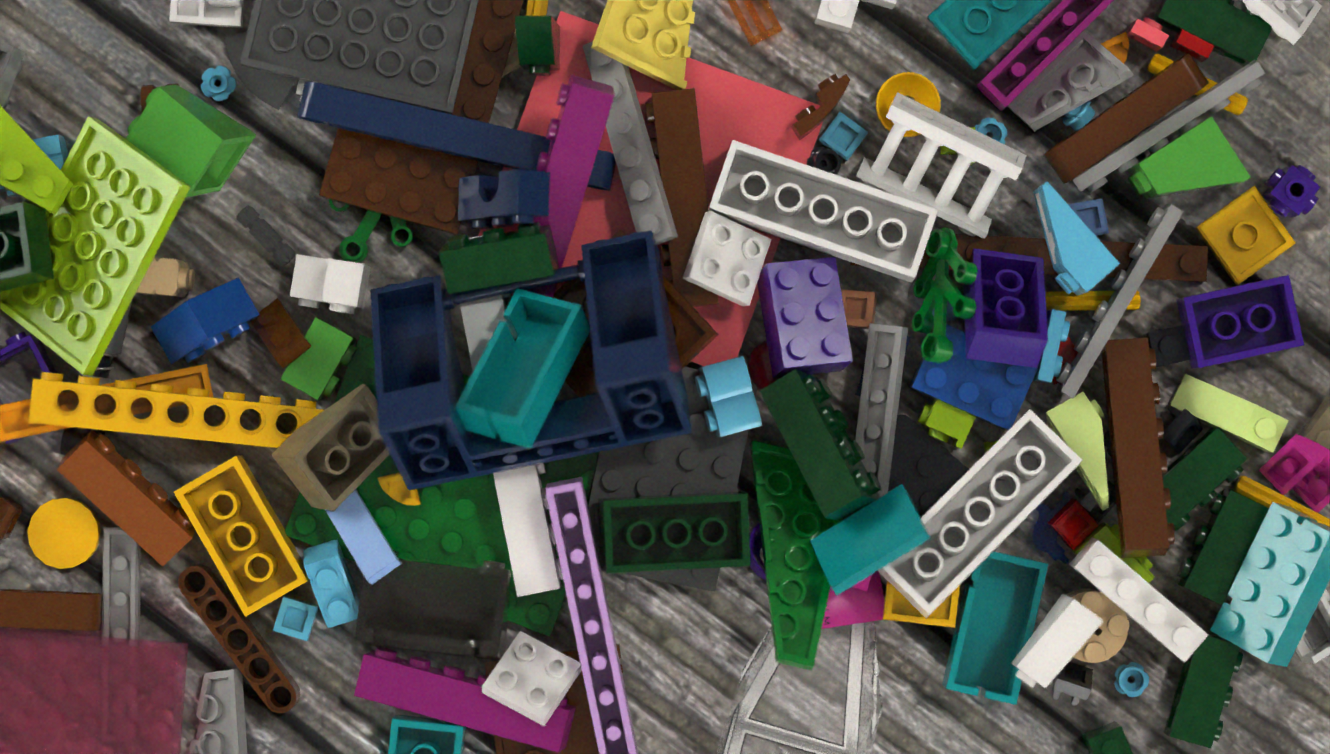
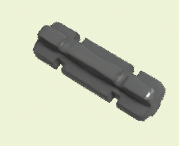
M249 205L244 207L236 216L237 220L245 228L248 227L250 229L249 233L269 253H273L272 257L280 265L288 264L295 257V251L287 243L283 244V239L263 218L259 219L260 215L253 207Z

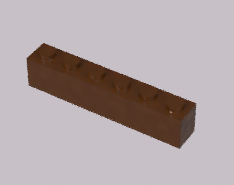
M695 88L652 93L653 102L646 103L648 124L655 123L657 138H650L655 159H659L660 176L678 235L677 238L669 240L668 245H662L664 266H671L673 280L669 281L693 307L719 304L717 294L683 279L704 214L709 212Z
M1148 337L1108 340L1101 351L1121 558L1164 556L1170 549V545L1174 544L1175 535L1173 523H1167L1166 509L1171 508V496L1169 488L1163 487L1162 474L1167 473V458L1165 452L1160 453L1159 439H1163L1164 430L1162 418H1156L1155 404L1160 403L1158 383H1153L1151 370L1156 369L1155 349H1149Z

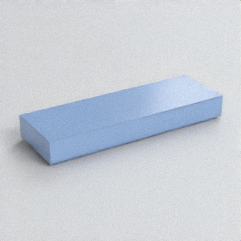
M356 489L335 511L325 510L364 577L371 585L401 565Z

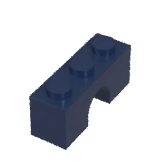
M514 169L499 172V177L475 175L459 178L458 221L472 222L473 229H493V226L513 227V224H534V218L549 216L550 172Z

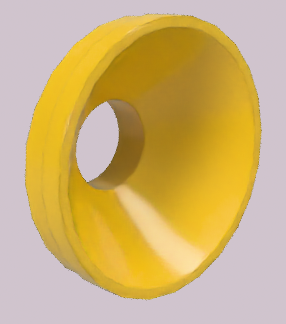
M914 72L896 74L890 77L877 93L875 101L877 117L882 126L889 132L893 122L886 115L897 92L911 97L914 101L940 113L941 99L935 85L921 74ZM909 130L906 131L904 137H916L921 134Z

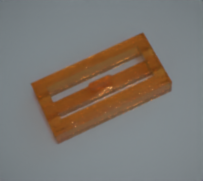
M726 0L750 47L783 31L768 0H758L772 26L768 30L765 29L752 1L742 0L759 32L756 36L753 35L736 0Z

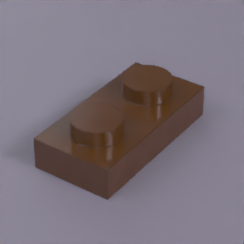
M278 298L259 312V316L250 321L283 369L311 347L301 329Z

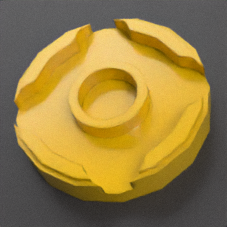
M71 498L52 499L41 505L32 515L27 530L29 545L35 556L44 564L58 569L73 568L88 561L97 550L100 538V523L94 511L82 501Z

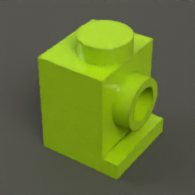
M933 399L931 405L928 403L924 404L917 422L930 428L927 435L945 443L951 437L954 439L952 446L962 449L976 416L941 400Z

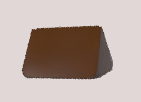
M1 496L0 540L10 537L23 510V506Z

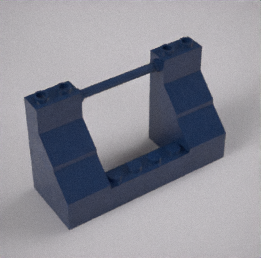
M652 230L581 245L583 260L577 261L578 265L557 269L554 276L448 294L441 275L422 277L418 280L370 289L378 431L408 490L692 433L687 390L663 283L660 252ZM577 279L585 282L596 384L599 393H591L584 397L565 401H554L531 449L501 441L498 433L494 439L467 431L455 409L465 387L452 331L451 309H455L457 304L515 293L517 288L529 290Z

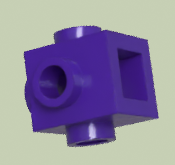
M1291 165L1282 170L1277 168L1265 183L1268 189L1262 196L1270 202L1268 206L1275 213L1284 218L1286 216L1291 218L1300 215L1301 212L1306 215L1314 207L1319 199L1315 194L1320 189V186L1314 182L1316 177L1308 169L1301 165H1298L1297 168ZM1292 184L1301 190L1297 197L1293 196L1290 192Z

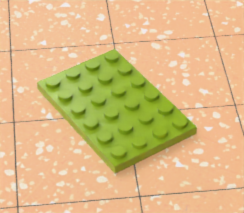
M88 116L61 168V171L73 183V186L56 215L46 210L54 279L1 291L0 309L82 375L93 376L191 186L101 120Z

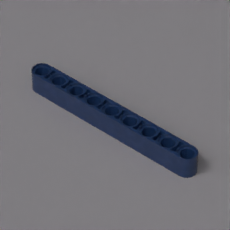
M305 81L297 117L303 120L510 169L536 171L541 152L547 153L551 140L546 139L544 136L311 81ZM598 149L587 187L610 191L616 167L613 153Z

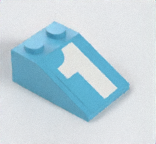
M1047 181L1036 188L1033 194L1052 266L1058 274L1055 280L1066 293L1074 292L1078 296L1091 290L1120 263Z

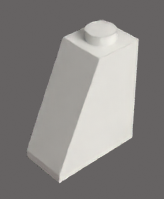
M1062 594L1011 664L1019 669L1015 676L1032 688L1036 683L1046 688L1098 629L1103 620L1075 599Z

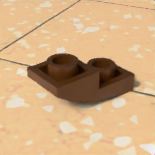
M834 74L818 84L820 91L815 94V99L820 108L816 110L811 105L795 116L798 122L793 124L792 129L799 140L817 128L838 105L850 82L847 74L841 78Z

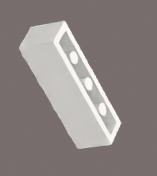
M1092 537L1070 562L1069 565L1183 662H1186L1208 636L1204 630L1099 540Z

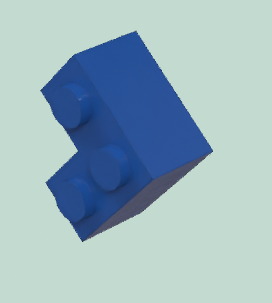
M238 277L185 301L152 325L151 329L171 364L184 358L187 363H190L205 355L207 350L225 341L224 335L229 334L233 339L250 329L248 323L260 314Z

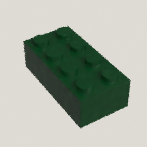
M25 202L0 207V292L54 279L46 210Z
M795 369L759 391L824 517L843 521L880 498L878 493L881 490L880 483L871 471L867 472L861 461L865 459L864 453L855 440L851 441L845 429L848 428V423L839 409L834 410L829 400L832 397V393L822 378L818 380L812 374Z
M722 492L599 498L601 570L606 574L751 566L747 493Z

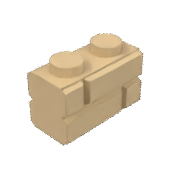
M154 257L136 293L185 298L188 291H193L195 271L190 269L188 262Z

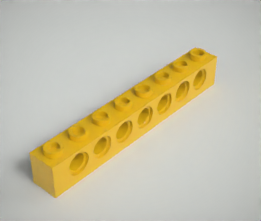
M41 372L40 379L33 378L28 422L278 448L295 430L323 412L324 409L316 408L317 401L295 399V406L282 405L281 397L260 395L259 402L245 401L244 393L224 391L223 398L209 397V390L187 388V394L172 393L173 386L151 384L150 391L136 389L137 382L115 380L113 387L99 385L100 378L78 376V381L75 383L63 381V374ZM72 390L77 393L79 402L76 408L65 411L58 406L57 397L62 391ZM101 394H109L115 400L114 410L106 415L99 414L94 408V401ZM141 397L148 399L152 407L150 414L145 418L134 417L131 412L132 402ZM173 402H183L188 409L186 418L181 422H173L168 417L167 410ZM212 405L219 406L224 413L222 422L216 426H210L204 420L205 410ZM248 409H254L259 415L258 425L251 430L244 429L240 423L241 414ZM283 413H290L295 419V426L289 433H281L276 427V420Z

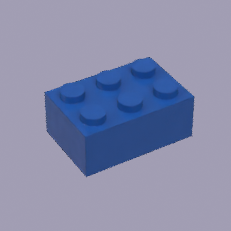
M946 324V337L953 343L951 358L946 362L937 364L925 361L921 357L908 388L933 399L941 400L976 416L978 419L1009 431L1015 422L1039 365L1037 368L966 359L965 332Z

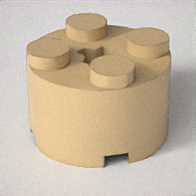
M1079 589L1066 594L1103 620L1098 629L1073 657L1083 662L1099 663L1116 655L1123 647L1130 625L1126 613L1096 589Z

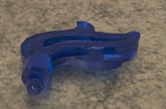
M1067 491L1062 492L1060 501L1051 510L1045 504H1040L1035 509L1039 512V517L1032 533V542L1035 547L1040 551L1047 552L1055 561L1059 559L1063 564H1068L1069 559L1064 555L1065 550L1057 542L1058 535L1048 525V522L1071 500L1070 494Z

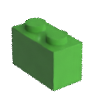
M315 317L305 335L311 347L287 366L280 379L314 399L322 400L324 395L329 398L331 397L340 381L336 377L337 372L342 364L345 366L349 365L358 348L353 346L357 338L320 317Z

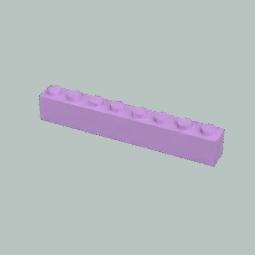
M578 477L546 484L545 492L599 754H638L583 479Z

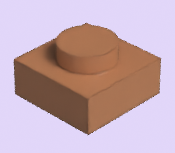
M841 289L847 327L869 329V324H874L877 293Z

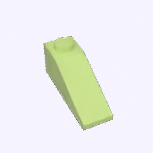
M1188 374L1183 375L1169 406L1175 407L1181 412L1187 409L1196 419L1212 427H1219L1222 432L1257 449L1270 453L1274 452L1289 421L1252 402Z
M1081 392L1074 396V398H1070L1047 411V426L1082 459L1076 471L1102 511L1109 508L1102 419L1105 416L1095 399L1089 401L1085 393Z

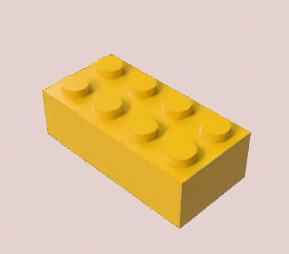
M242 455L229 459L174 491L245 617L310 580L305 571L302 558L289 536H287L283 525Z

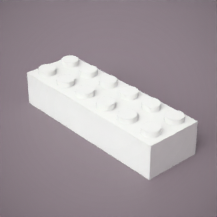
M735 140L731 142L709 206V211H713L738 224L911 283L916 277L938 213L937 209Z
M1029 410L921 518L931 538L881 568L878 572L927 619L1078 467L1082 459L1032 410Z

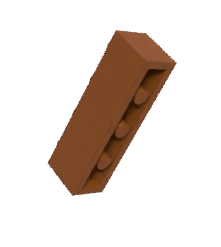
M91 430L62 458L56 470L161 566H164L193 538L195 528L182 507L177 508L168 500V495L161 486L156 483L151 484L142 476V471L135 462L130 459L125 460L118 454L109 438L102 434L98 435L95 431Z

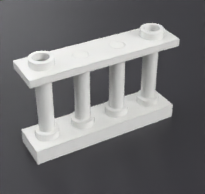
M897 92L886 115L887 118L892 120L893 126L875 162L864 157L856 177L862 179L867 186L883 189L893 195L937 209L938 217L957 225L963 233L985 239L992 219L984 216L1003 178L1010 177L1017 180L1023 169L1026 155ZM913 130L923 135L926 141L906 178L888 169V166L906 131ZM944 145L956 151L958 157L940 192L937 193L921 185L920 182L938 147ZM977 161L989 167L991 172L970 209L952 200L971 162Z

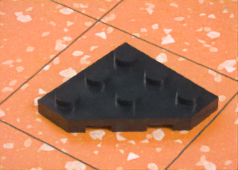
M897 415L888 492L902 484L908 491L922 518L969 469L935 439L927 435L928 433L907 415Z

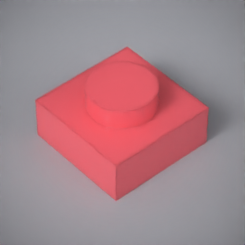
M1137 18L1132 22L1127 31L1129 38L1156 52L1163 48L1169 37L1168 34L1162 32L1163 26L1149 18H1144L1143 21Z

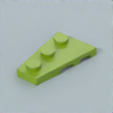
M0 105V186L56 215L73 183Z

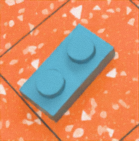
M1055 309L1047 311L1048 342L1039 361V367L1033 381L1052 383L1053 377H1059L1063 360L1062 356H1058L1060 341L1066 342L1070 327V321H1065L1066 312Z

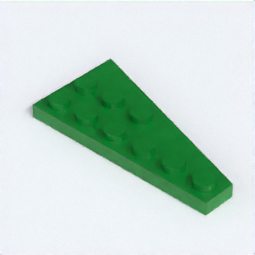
M752 440L750 451L776 662L811 671L816 658L830 584L810 540L841 521L824 517L790 449Z

